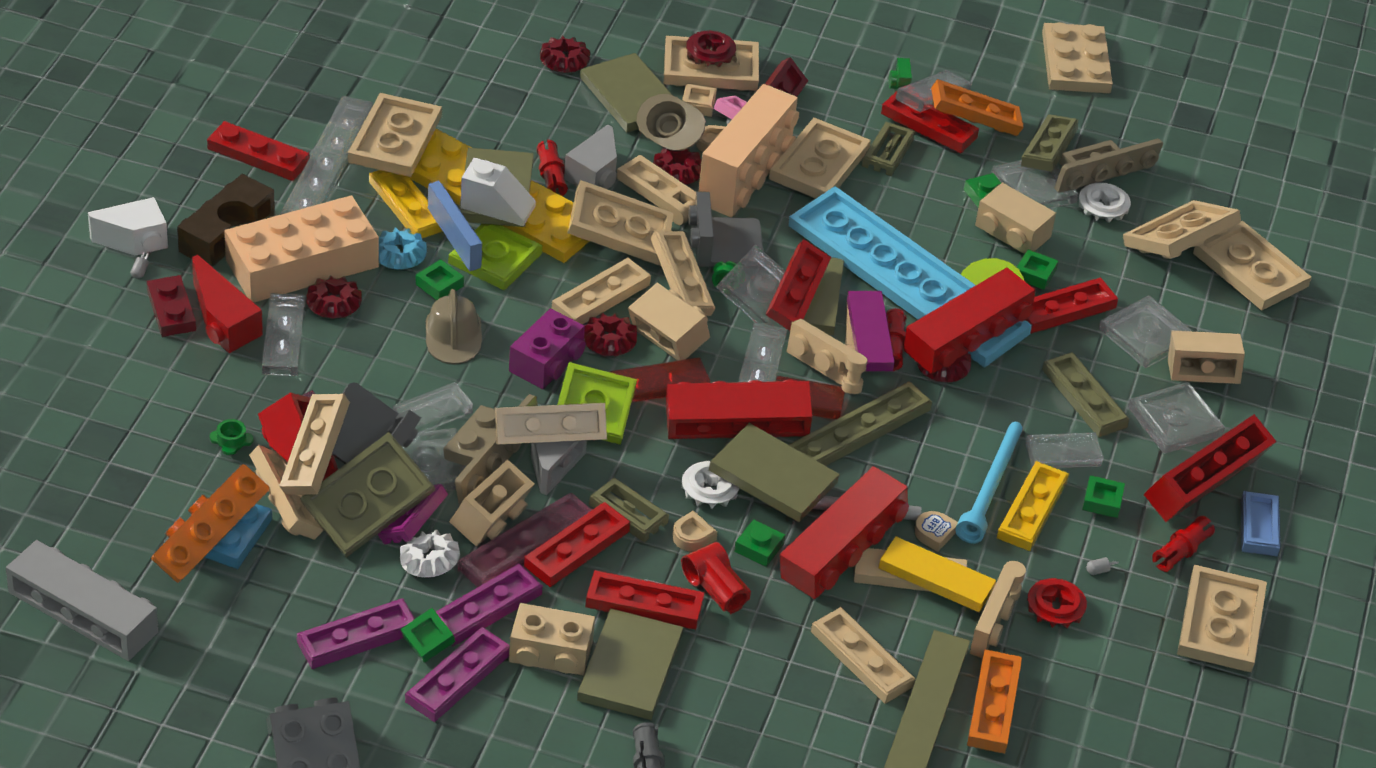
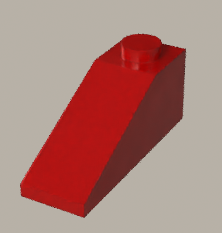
M199 255L192 257L193 283L209 339L214 344H219L228 353H231L262 336V309Z
M291 392L258 413L262 424L263 437L269 443V446L287 462L311 399L310 397ZM331 455L323 481L338 470L333 455Z

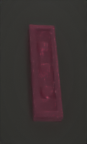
M570 492L458 560V570L474 585L479 587L517 564L523 566L526 555L586 515L591 509Z

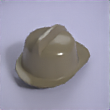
M658 94L648 98L641 105L637 113V125L640 132L656 144L672 151H680L692 147L701 139L705 131L706 121L703 113L696 107L670 94Z
M451 289L449 296H444L434 302L430 314L427 315L426 345L428 352L435 359L448 364L466 363L475 358L482 344L480 317L476 312L473 302L468 298L457 296L455 289Z

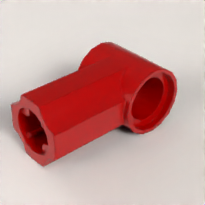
M714 542L682 557L681 566L688 582L695 587L702 585L723 611H728L730 614L741 610L743 605L750 600L751 590L731 568L729 556L720 543Z

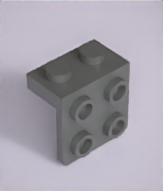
M696 192L695 205H689L688 221L689 225H694V228L691 227L690 246L696 249L698 266L714 267L721 261L724 263L731 261L743 268H759L763 266L764 255L760 221L756 218L712 217L710 192Z
M355 382L348 384L341 393L347 397L350 404L332 455L344 464L351 461L388 432L391 433L401 447L405 448L417 436L418 430L415 427L421 417L410 409L398 414Z
M336 697L314 701V707L299 709L298 704H289L274 708L275 713L269 714L266 720L268 734L273 737L277 768H360L349 701L338 703Z

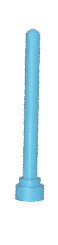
M1012 422L1009 425L972 510L962 514L957 523L956 534L965 542L971 544L979 543L986 533L988 524L985 514L1022 433L1023 427L1019 422Z

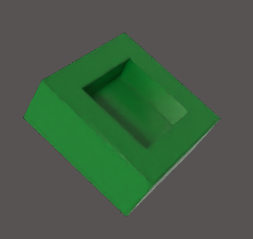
M897 58L896 70H890L889 89H894V92L901 89L910 93L912 81L910 58Z
M994 173L965 180L964 191L979 208L980 200L999 186L1001 182Z
M1028 249L1017 268L1020 270L1026 283L1045 290L1057 271L1059 261Z
M440 259L416 274V285L438 300L444 296H449L451 289L457 291L464 287V276Z
M1090 475L1082 510L1118 518L1125 483Z
M753 519L735 542L734 552L767 567L784 545L785 534Z
M433 608L400 629L403 637L423 663L456 642L452 632Z

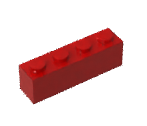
M1006 267L906 327L904 352L930 374L937 372L943 367H949L956 359L968 352L977 350L981 344L994 336H1000L1006 329L1017 322L1025 321L1033 311L1035 289Z
M789 379L782 382L752 380L734 383L715 381L713 383L679 382L677 384H667L666 412L668 439L734 438L749 423L774 437L806 436L810 434L812 423L809 381Z
M1254 414L1164 474L1143 495L1163 520L1168 522L1254 463L1277 441Z
M873 466L780 553L781 578L813 599H816L825 590L831 589L836 584L839 576L847 568L853 567L859 562L866 549L872 544H878L884 537L885 532L895 522L898 523L904 519L909 510L908 486Z

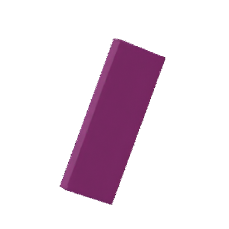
M848 291L847 304L855 351L864 355L868 360L865 371H893L894 357L882 291Z
M517 564L437 610L436 613L454 635L456 642L451 644L454 647L471 637L481 627L486 628L517 610L520 603L527 604L542 595L543 586L526 569Z
M401 598L297 633V644L311 669H315L404 638L400 629L415 618L404 599Z
M481 627L406 692L405 703L435 723L509 657L510 645Z

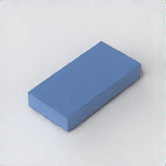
M1243 491L1241 497L1242 552L1278 557L1280 551L1279 496Z

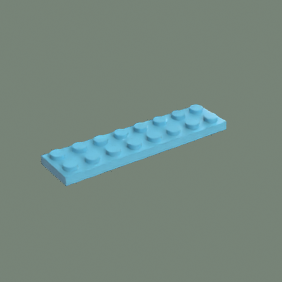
M836 186L789 216V227L829 256L844 260L843 266L876 290L882 291L883 295L916 319L924 317L976 286ZM1026 320L1023 322L1019 321L1006 329L1000 336H994L981 344L977 350L968 353L971 354L973 360L985 368L1029 336L1032 325Z

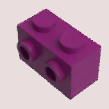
M550 308L510 346L509 372L544 389L553 379L557 380L562 375L569 362L578 360L583 354L586 346L584 342L585 326Z

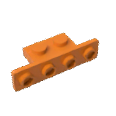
M242 464L209 498L203 494L188 509L192 515L186 522L180 517L166 531L165 534L169 539L152 555L151 559L175 582H181L269 491V486L249 467Z

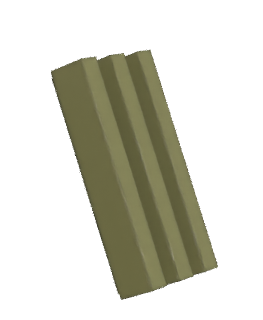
M885 122L863 157L862 167L868 168L871 164L874 165V171L880 172L883 168L886 169V175L892 176L914 141L915 131ZM890 132H894L880 158L876 157ZM902 135L905 136L890 161H888Z
M612 478L590 496L589 505L593 508H596L605 501L630 521L629 533L642 542H646L649 539L650 533L656 534L659 531L660 525L664 527L668 524L669 514L616 478ZM610 492H613L614 494H616L618 497H620L621 499H623L624 502H623L622 500H620L619 498H617L616 496H614L613 494H611ZM635 508L643 514H645L646 516H648L649 518H651V520L642 515L641 513H639L638 511H636Z

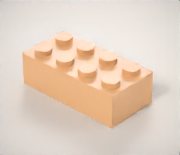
M763 84L702 153L698 192H710L712 210L732 218L741 207H746L751 194L756 189L760 190L767 175L770 173V169L796 139L793 136V130L799 118V112L796 111L798 97Z
M352 195L225 230L226 261L246 296L253 303L315 285L317 278L328 280L331 275L334 279H339L343 276L346 277L379 267V237Z

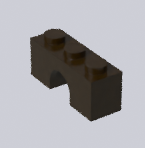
M242 173L177 226L179 252L191 259L199 255L213 267L226 256V229H230L231 226H241L267 219L275 215L274 189Z

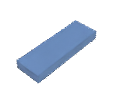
M440 181L429 183L428 210L468 270L480 269L482 262L481 240Z

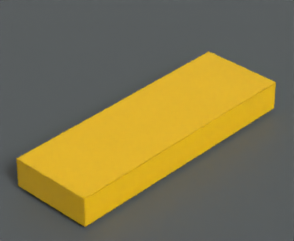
M382 170L369 173V183L405 228H410L412 234L419 233L423 239L443 232L428 210V199L409 176Z
M1036 461L998 529L997 539L1031 551L1067 484L1069 473Z
M896 536L879 561V569L979 613L996 584V580Z

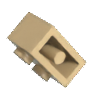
M1002 182L980 200L975 226L1025 254L1028 249L1036 251L1051 238L1056 212Z
M658 282L628 307L632 324L637 326V332L680 363L710 338L707 325L708 318L703 310L697 306H690L683 301L682 297L675 290H668Z
M1171 330L1168 354L1171 380L1241 384L1245 352L1240 334Z
M507 459L464 498L449 522L476 547L487 537L494 540L507 525L504 521L508 517L515 520L528 506L524 499L535 483Z
M520 603L510 636L509 662L528 667L534 666L556 670L562 673L585 675L593 644L595 616Z

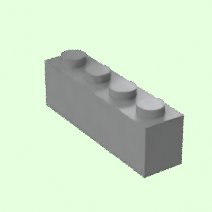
M36 539L6 566L10 594L127 661H130L158 634L157 607L148 599L139 598L130 593L116 581L107 580L95 573L89 566L79 564L68 558L55 547H49Z

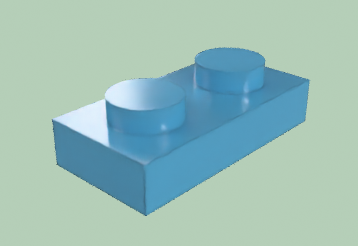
M255 504L205 558L238 569L272 521V509Z

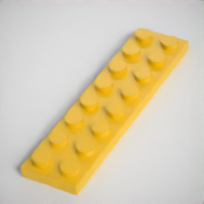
M435 129L410 179L428 188L429 183L440 181L455 204L460 205L461 178L465 172L468 147H472ZM531 180L529 194L536 200V206L527 219L525 227L502 226L543 245L542 252L565 263L590 241L567 233L574 202Z

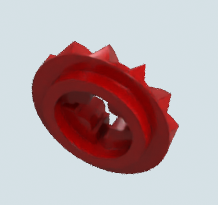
M1049 578L1040 580L1030 588L1027 596L1028 612L1036 614L1037 622L1045 620L1050 622L1051 628L1056 624H1061L1068 628L1072 622L1080 623L1087 608V600L1084 593L1076 585L1063 579ZM1056 597H1059L1060 609L1052 607Z

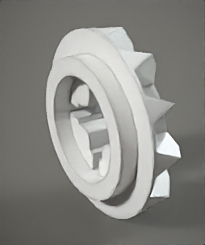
M1093 183L1085 186L1080 191L1078 207L1084 209L1085 215L1095 216L1096 221L1101 218L1110 223L1113 218L1122 220L1124 214L1129 213L1130 198L1124 190L1115 185Z
M710 461L696 463L684 472L681 488L685 490L686 499H695L697 506L706 503L710 505L711 509L716 504L726 507L730 500L737 498L739 487L709 471ZM704 483H708L710 486L717 485V490H713L711 487L704 488Z
M435 530L432 534H425L421 531L418 538L413 537L411 541H407V544L400 547V562L403 569L411 575L418 577L442 575L451 570L457 564L460 557L458 542L453 541L450 533L441 535L438 530ZM429 549H435L424 559L423 553H427Z

